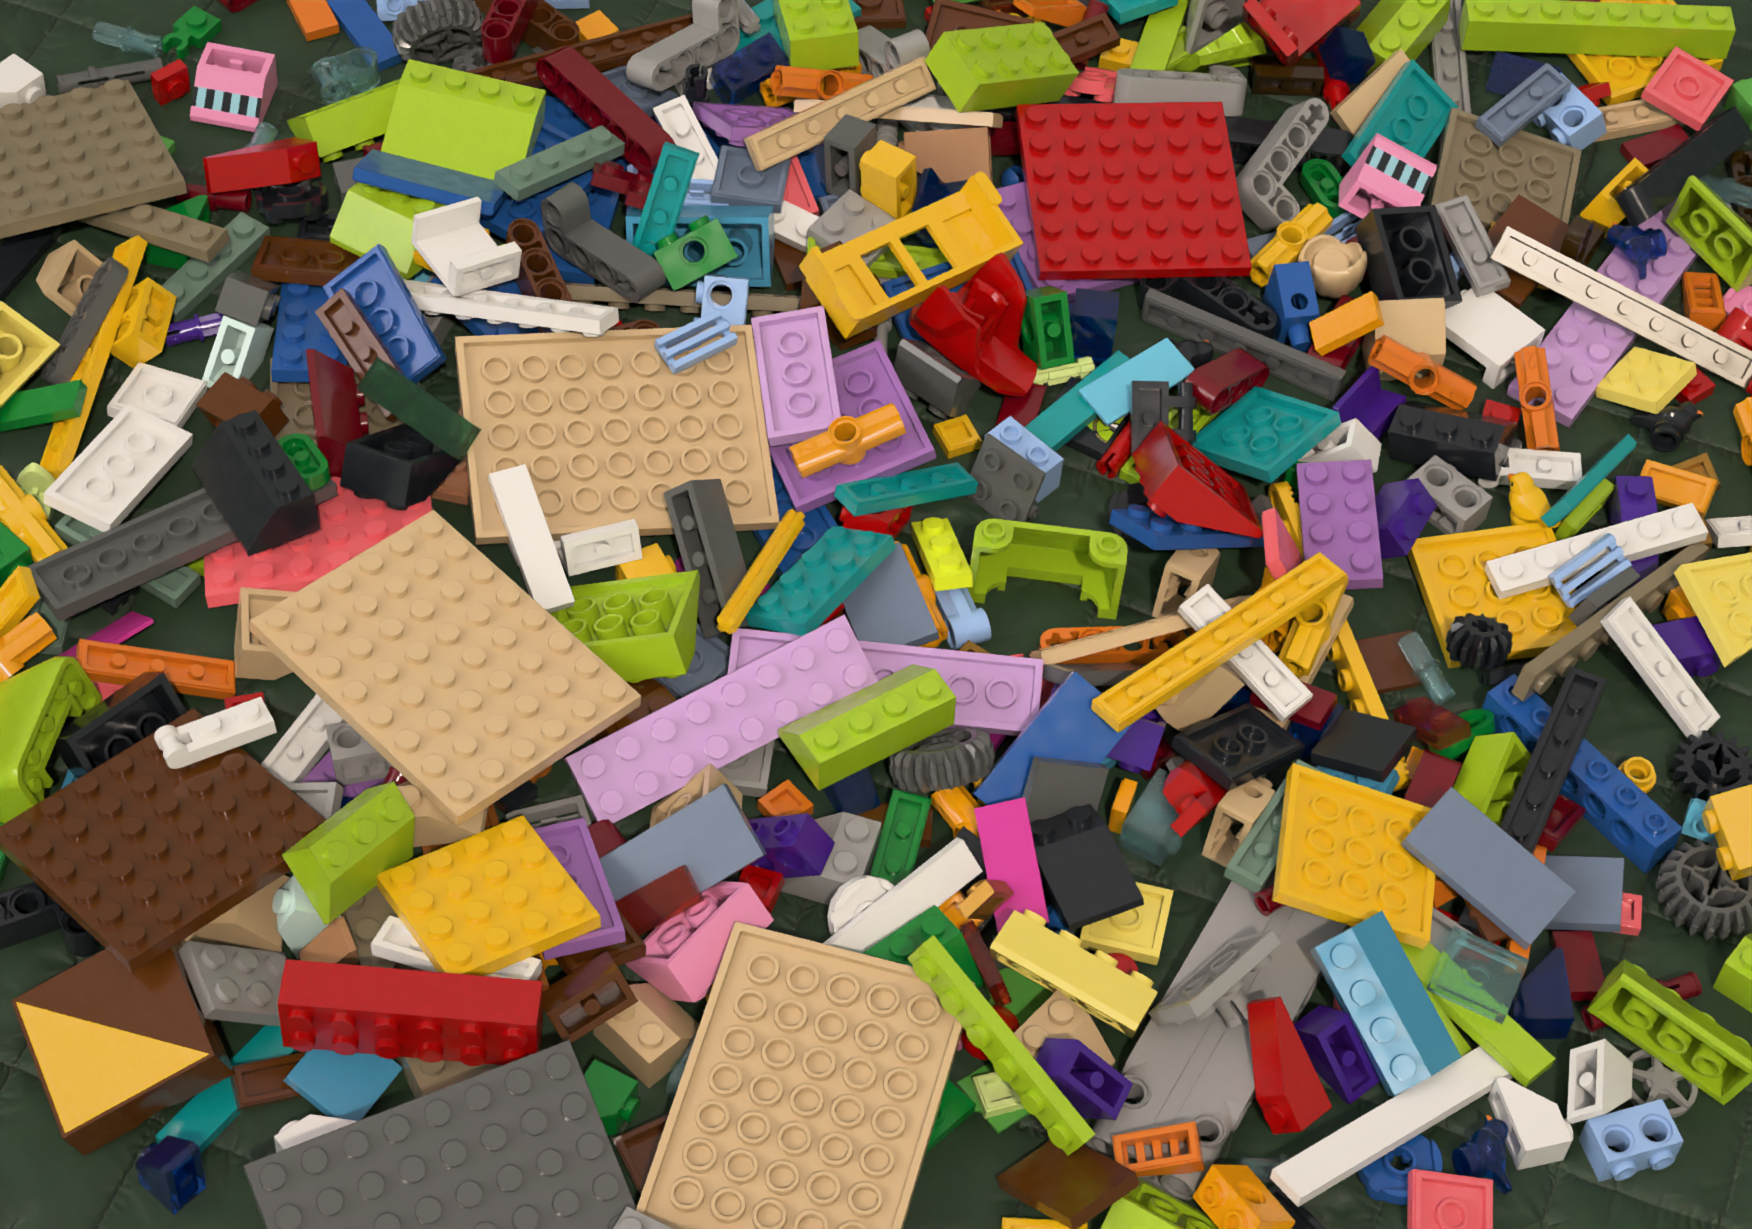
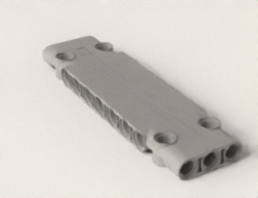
M1275 872L1273 873V875L1271 876L1263 890L1274 885ZM1231 881L1163 999L1230 940L1272 930L1281 944L1270 953L1272 960L1258 971H1250L1242 978L1244 985L1241 988L1249 1001L1281 996L1293 1024H1295L1323 976L1309 949L1345 931L1349 925L1287 905L1269 916H1264L1255 905V893ZM1217 1008L1212 1014L1201 1021L1196 1022L1195 1019H1189L1179 1026H1176L1174 1023L1157 1026L1151 1018L1122 1071V1075L1133 1083L1127 1098L1133 1099L1137 1104L1124 1102L1116 1120L1098 1119L1092 1128L1095 1135L1085 1143L1086 1146L1115 1161L1112 1142L1113 1135L1195 1121L1200 1136H1205L1212 1140V1142L1201 1141L1205 1171L1140 1177L1177 1198L1183 1200L1193 1199L1192 1196L1210 1167L1219 1158L1222 1146L1230 1132L1234 1133L1256 1096L1248 1019L1246 1020L1242 1016L1240 1018L1242 1024L1229 1028ZM1187 1142L1179 1143L1181 1155L1189 1154ZM1170 1143L1162 1144L1164 1158L1172 1157ZM1144 1145L1147 1161L1154 1160L1152 1145ZM1127 1146L1129 1163H1138L1135 1146Z

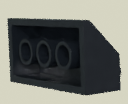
M253 410L220 422L191 466L194 474L248 557L319 530L320 524L312 491L258 412Z

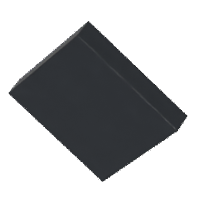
M1345 709L1311 751V764L1384 782L1417 739V728Z

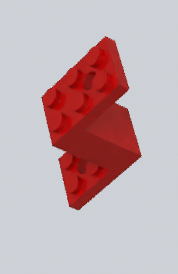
M1248 0L1243 4L1244 20L1263 39L1264 43L1284 66H1293L1344 21L1351 25L1360 16L1361 0H1260L1259 2L1257 0Z

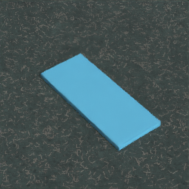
M1165 338L1081 388L1078 393L1102 421L1109 426L1130 413V383L1132 381H1169V389H1171L1178 383L1186 380L1195 369L1172 342Z

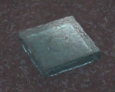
M1454 926L1426 990L1502 1024L1529 959Z

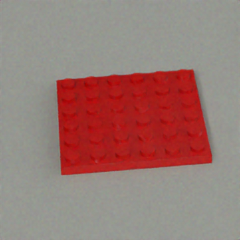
M1222 101L1019 104L1016 106L1015 116L1038 280L1250 276L1252 265Z

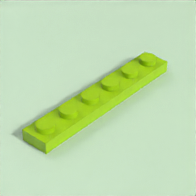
M933 935L920 945L907 958L913 965L915 974L920 980L928 983L940 998V1003L944 1010L958 1020L966 1030L970 1042L984 1052L993 1063L996 1074L1003 1081L1010 1084L1020 1097L1023 1107L1030 1114L1036 1116L1047 1130L1052 1143L1069 1156L1095 1135L1094 1131L937 938Z

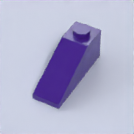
M1615 476L1613 482L1614 490L1606 501L1610 526L1657 513V502L1652 477ZM1658 554L1631 562V567L1641 577L1630 588L1658 569Z

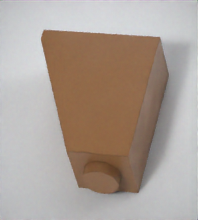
M988 127L904 132V141L898 142V148L916 156L917 174L925 175L928 178L961 190L971 176L977 172H984L993 184L991 135Z

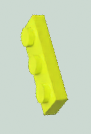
M930 517L923 521L911 522V536L934 590L942 591L973 587L972 571L948 518Z

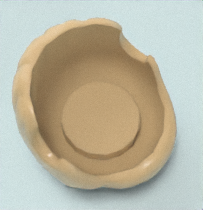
M1322 234L1309 239L1300 251L1298 262L1309 261L1315 292L1323 297L1341 298L1342 295H1348L1362 281L1367 268V252L1363 251L1361 245L1357 242L1342 243L1334 236Z

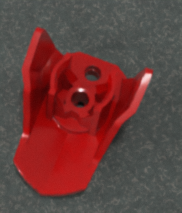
M1002 252L994 255L957 293L954 291L951 293L945 285H940L923 303L912 308L909 314V324L919 335L958 367L994 391L1010 396L1025 397L1035 380L1037 364L1018 348L1023 315L1027 304L1024 285L1010 261Z

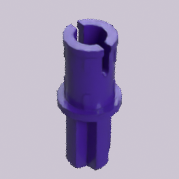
M217 312L198 317V314H194L195 318L170 323L167 331L169 336H166L167 346L171 347L172 345L198 339L201 342H205L204 338L217 335L224 314Z

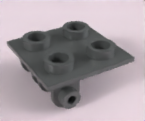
M986 434L970 473L978 482L975 494L966 495V497L997 519L1026 522L1027 518L1030 520L1035 519L1040 512V508L1036 506L1037 501L1035 499L1046 473L991 434Z

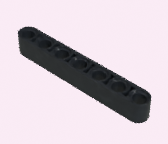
M1734 106L1712 119L1618 193L1614 199L1632 228L1645 222L1677 198L1688 177L1694 175L1700 179L1752 137L1751 129L1738 108Z

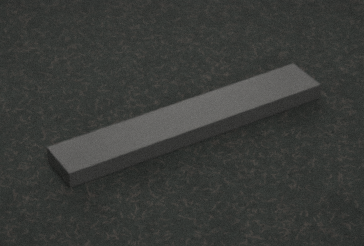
M1152 288L1146 293L1141 314L1142 321L1185 339H1192L1196 342L1209 340L1214 351L1223 355L1237 348H1242L1270 368V375L1333 402L1338 400L1342 391L1346 370Z

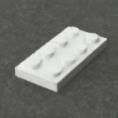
M127 404L44 492V504L102 532L117 527L192 445L193 434Z

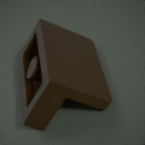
M1253 56L1251 58V94L1319 97L1324 81V67H1318L1317 59L1301 58L1293 66H1284L1277 57Z

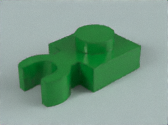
M193 6L172 25L173 33L167 34L162 39L163 51L167 53L171 48L177 47V59H185L189 55V48L192 45L201 49L222 30L221 19Z

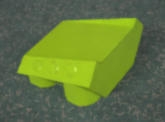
M1242 22L1194 53L1174 69L1180 72L1208 73L1209 66L1226 65L1234 68L1250 65L1248 60L1253 56L1266 54L1264 41L1245 22Z

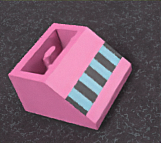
M207 42L197 65L190 120L258 133L278 85L275 54Z
M1377 133L1339 184L1338 206L1361 219H1364L1370 210L1374 208L1420 206L1437 169V165Z

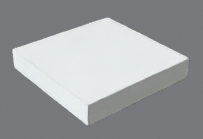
M139 362L107 405V416L115 418L127 404H130L182 429L196 409V403L207 392V382Z

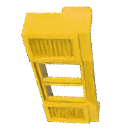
M977 172L968 179L960 191L824 253H821L817 246L811 248L798 267L805 275V281L822 306L824 305V309L846 340L886 321L900 312L924 302L940 285H945L948 289H951L969 281L981 267L998 253L1002 252L1010 261L1024 243L998 206L1002 202L1001 195L984 172ZM924 228L927 229L953 267V269L928 281L900 241V239ZM887 245L915 285V287L892 298H888L861 258Z

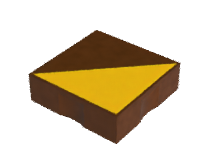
M181 941L133 973L107 949H104L11 1000L63 1140L84 1156L137 1128L156 1112L182 1103L235 1074L215 1025L210 1019L204 1018L178 952L182 947Z

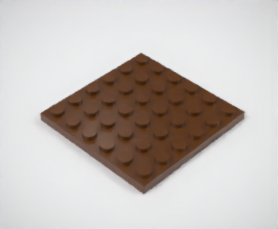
M193 708L167 725L179 727L201 719L204 716ZM154 732L0 826V850L133 973L289 872L291 869L282 854L326 821L240 747L182 768L173 769L167 765L163 757V751L159 749L154 739Z

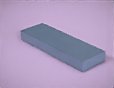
M1545 63L1480 116L1476 121L1475 127L1498 147H1501L1570 91L1572 83L1550 64Z

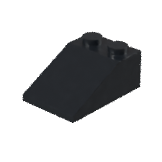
M407 422L346 443L340 486L354 490V495L366 499L377 498L386 501V506L392 509L406 510L409 506L425 501L465 457V442Z
M1091 804L1075 807L1068 812L1048 819L1038 820L1031 824L1045 898L1069 931L1144 905L1143 896L1106 823Z

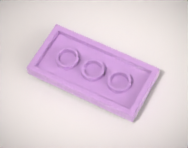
M824 305L751 318L770 447L805 441L828 431L832 421L841 417Z

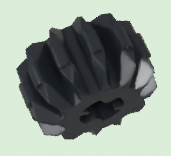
M1466 613L1465 617H1455L1453 624H1451L1445 641L1447 643L1446 651L1450 653L1451 660L1460 662L1461 667L1469 666L1475 671L1477 669H1484L1487 672H1491L1493 668L1503 667L1508 654L1511 652L1513 634L1508 631V625L1498 623L1496 617L1488 618L1483 613L1480 616Z

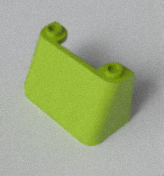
M986 519L981 521L975 529L970 559L973 587H967L973 602L984 604L986 595L991 589L998 587L997 590L1005 591L1007 576L1081 585L1080 600L1087 601L1089 598L1095 603L1098 610L1097 618L1116 620L1127 564V544L1123 538L1110 532L1003 519Z
M55 656L0 682V823L10 821L44 800V788H51L53 783L45 767L66 718L80 717L82 713L99 704L102 699L101 694L74 657Z

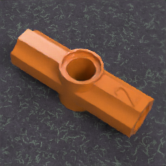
M776 65L774 72L771 74L770 87L773 90L774 96L827 100L873 79V75ZM823 78L826 81V88L824 92L821 89V82Z
M1386 335L1376 340L1367 359L1370 365L1409 385L1416 394L1428 395L1452 409H1467L1474 398L1477 388L1474 382L1436 363L1429 354L1416 352ZM1430 369L1425 377L1414 378L1419 370Z
M1536 346L1523 347L1521 350L1514 352L1527 449L1560 452L1546 349ZM1534 398L1545 399V402L1540 406L1528 404Z

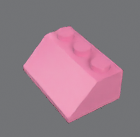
M722 881L673 910L643 940L646 945V956L628 962L626 965L671 1000L694 1003L704 998L710 992L711 984L715 981L735 921L766 929L774 919L749 883Z

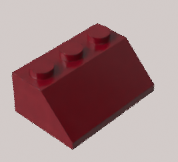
M306 349L316 445L328 461L330 477L336 476L341 478L346 443L361 438L362 435L369 434L367 413H359L358 406H365L363 384H355L352 368L315 349Z

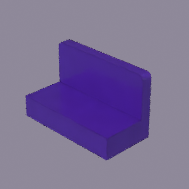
M1370 366L1333 406V410L1339 412L1341 423L1357 418L1379 439L1390 427L1399 404L1405 403L1407 400L1406 396L1381 389L1379 369Z

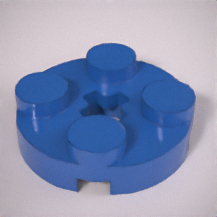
M1419 1134L1357 1172L1370 1198L1377 1201L1384 1200L1391 1204L1407 1205L1408 1172L1412 1169L1441 1173L1443 1165L1442 1156L1437 1144L1432 1139L1429 1142L1426 1137ZM1394 1156H1400L1402 1163H1407L1410 1167H1406L1404 1170H1397L1390 1163H1392Z

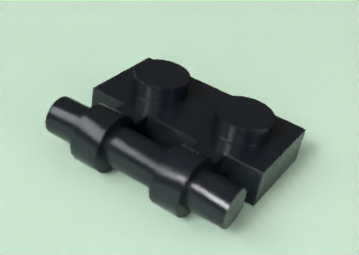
M1132 381L1130 383V456H1133L1132 453L1160 421L1169 426V409L1178 410V429L1172 430L1191 445L1197 442V431L1193 430V410L1197 409V398L1193 397V383H1178V396H1169V381Z

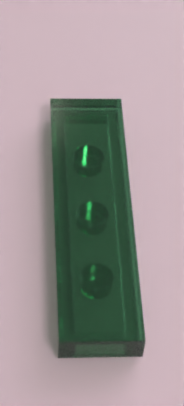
M376 357L357 387L362 393L459 461L463 459L481 431L478 426L378 357Z

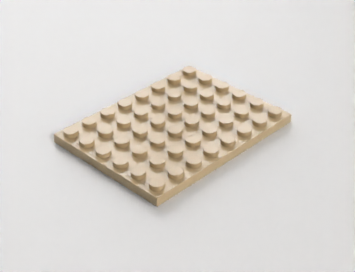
M730 325V332H735L738 337L736 345L675 375L660 356L654 344L656 339L680 327L607 330L604 335L598 337H586L583 335V332L455 337L454 345L475 545L510 543L488 481V476L490 473L526 464L553 541L561 540L560 536L631 519H635L638 525L639 536L675 534L664 492L690 480L721 479L735 531L775 529L780 521L752 325ZM720 334L692 350H687L673 357V359L676 361L723 337Z
M434 510L249 620V631L457 827L638 708L641 704V695Z
M735 921L636 1211L673 1229H903L962 1035V1025L954 1016L944 1010L940 1003V998L928 983L918 978L912 966Z

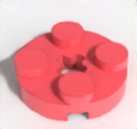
M1085 67V71L1077 75L1064 95L1081 96V93L1093 94V99L1096 101L1113 102L1117 71Z

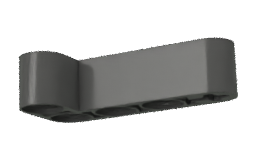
M574 182L568 183L542 200L541 213L544 235L548 245L556 254L634 303L665 284L666 276L658 261L591 219L588 197L578 184Z

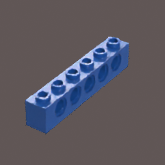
M1513 674L1487 692L1482 709L1489 710L1494 714L1495 734L1515 732L1532 755L1552 708L1536 693L1524 702L1511 693L1518 679ZM1585 738L1583 739L1560 794L1584 807L1586 812L1583 817L1646 874L1672 852L1683 828Z

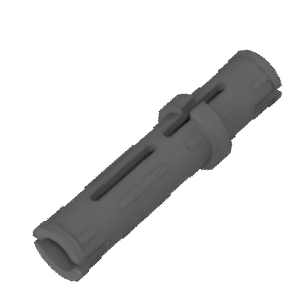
M160 57L96 69L93 65L87 66L85 71L62 75L57 74L56 82L59 95L71 92L79 87L99 88V85H104L107 81L113 79L129 80L133 84L151 80L150 73L162 68L163 65Z

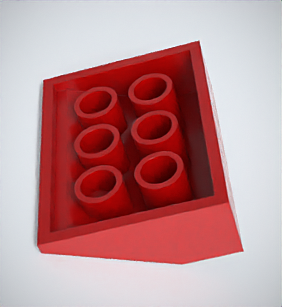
M1162 421L1156 425L1132 453L1137 466L1135 470L1140 475L1139 482L1144 486L1143 493L1149 500L1147 505L1160 517L1165 518L1168 514L1180 523L1255 538L1263 536V527L1245 486Z

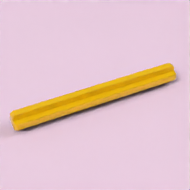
M790 509L785 513L717 617V629L720 632L725 631L730 635L737 631L804 527L805 522L803 519L805 515L802 511L796 512L794 509Z

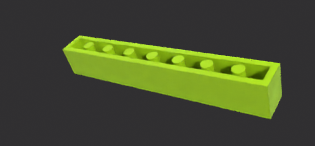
M1465 0L1458 24L1461 50L1668 57L1676 46L1693 57L1702 59H1726L1736 31L1731 7L1560 0Z

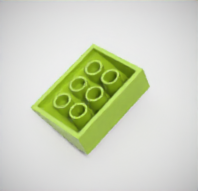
M408 59L397 88L381 151L494 180L495 171L532 155L545 119L546 90Z
M698 570L570 586L575 600L574 606L551 612L550 614L623 680L637 683L651 678H676L687 674L695 653L700 574Z

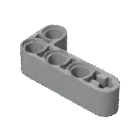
M692 0L693 24L633 55L626 67L628 81L659 92L664 91L686 79L685 71L689 65L700 64L699 71H701L702 66L707 68L735 52L740 42L738 1Z
M870 25L858 29L859 62L862 65L861 74H870L875 78L918 57L924 56L926 58L930 53L928 40L919 29L892 39ZM930 70V73H931L932 78H933V81H934V75H933V73H932L931 70Z
M1226 65L1209 66L1208 73L1122 68L1117 70L1113 103L1222 101L1225 116H1241L1244 108L1247 79L1238 69Z
M1311 98L1289 107L1236 177L1241 209L1263 231L1271 232L1277 230L1280 224L1291 221L1300 213L1298 202L1283 186V183L1329 120L1328 107L1321 99Z

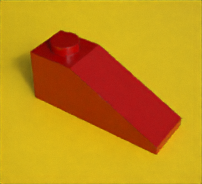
M297 137L203 158L207 192L211 194L289 184L321 176L317 141Z
M1281 996L1252 1000L1247 1004L1256 1099L1273 1134L1302 1132L1332 1108V1105Z

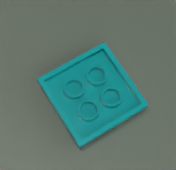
M1255 386L1197 434V442L1193 443V446L1218 466L1272 483L1340 426L1341 420L1337 411Z

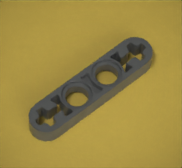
M114 258L106 259L96 271L58 340L60 348L47 360L41 374V378L47 383L56 385L71 380L128 275V268Z

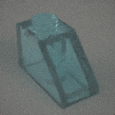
M1158 768L1123 823L1119 846L1159 866L1163 864L1169 853L1174 856L1176 855L1185 835L1180 837L1170 827L1180 815L1163 794L1164 784L1168 775L1161 768Z

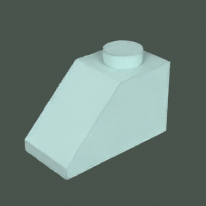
M223 315L202 380L207 382V387L211 388L224 372L237 379L243 376L249 380L264 360L274 328L263 323L254 326Z
M294 874L281 889L276 891L272 909L277 917V931L295 957L299 959L298 953L329 924L324 925Z

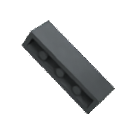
M721 479L690 480L664 492V497L685 571L698 570L700 574L698 616L704 638L730 637L732 634L729 635L727 632H720L717 629V617L747 573ZM746 617L739 626L741 629L755 628L748 625Z

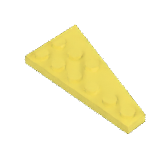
M1752 552L1681 564L1674 572V575L1725 668L1752 650Z

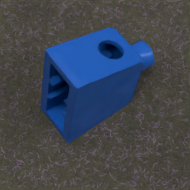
M1309 261L1276 264L1273 266L1262 303L1272 309L1278 318L1274 340L1280 343H1290L1292 348L1304 353L1309 351L1313 344L1309 322L1319 318V307Z

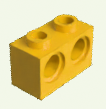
M149 277L132 287L110 353L133 369L139 362L145 363L160 354L163 350L177 296Z

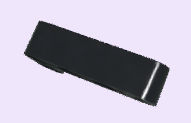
M1225 276L1140 278L1136 302L1141 310L1143 309L1145 295L1152 288L1265 337L1274 338L1278 319L1276 313Z
M35 882L0 893V950L57 930L60 931L65 947L74 956L87 957L96 953L101 947V944L89 932H76L84 928ZM34 910L31 913L23 914L26 911Z

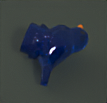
M1613 222L1607 232L1606 238L1608 243L1619 249L1621 254L1637 268L1639 280L1646 279V266L1649 260L1655 261L1667 254V242L1661 229L1647 228L1643 231L1638 226L1633 228L1631 225L1624 227L1617 222Z
M1486 1115L1483 1127L1474 1132L1470 1141L1462 1143L1459 1148L1453 1150V1165L1458 1175L1476 1178L1486 1177L1493 1180L1503 1194H1507L1513 1190L1505 1173V1141L1508 1137V1127L1504 1121L1493 1119L1491 1116Z

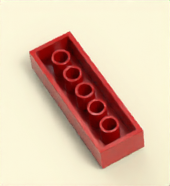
M285 959L277 1003L283 1047H291L301 1052L316 1049L334 1051L341 1055H353L355 1053L375 1054L385 1059L410 1057L419 1058L430 1063L441 1060L457 1061L469 1066H480L483 1064L505 1065L540 1051L543 1030L542 981Z

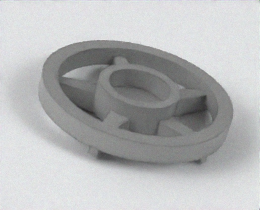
M1643 1049L1633 1053L1628 1058L1631 1062L1635 1063L1640 1059L1651 1057L1652 1067L1647 1071L1633 1068L1632 1078L1642 1081V1088L1648 1096L1646 1101H1643L1632 1088V1098L1629 1101L1634 1106L1652 1102L1654 1099L1666 1100L1670 1098L1680 1106L1668 1109L1671 1117L1676 1118L1685 1114L1697 1098L1698 1087L1688 1081L1690 1092L1689 1098L1686 1100L1676 1088L1677 1081L1684 1079L1681 1074L1663 1067L1661 1061Z

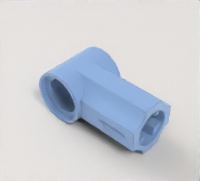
M967 588L935 591L936 605L949 630L946 640L952 650L960 649L968 640L978 644L991 639V627L987 614L983 608H976Z

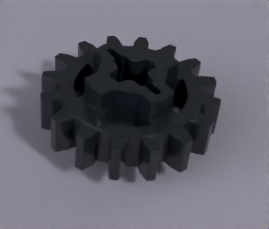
M1706 730L1702 731L1699 739L1690 734L1686 743L1681 742L1676 750L1671 763V768L1675 769L1672 780L1683 782L1679 790L1681 794L1691 792L1693 799H1703L1706 802L1710 796L1751 785L1752 758H1747L1750 748L1748 746L1738 748L1736 746L1738 738L1735 736L1729 741L1724 740L1722 731H1718L1715 738L1710 737Z

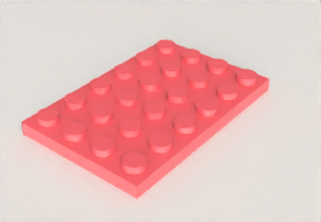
M330 477L336 483L338 495L316 505L320 524L319 530L249 557L239 541L204 556L205 597L208 608L238 604L241 587L294 592L301 590L432 511L431 494L425 501L409 506L406 510H397L386 506V501L377 498L366 499L354 495V490L340 486V477Z

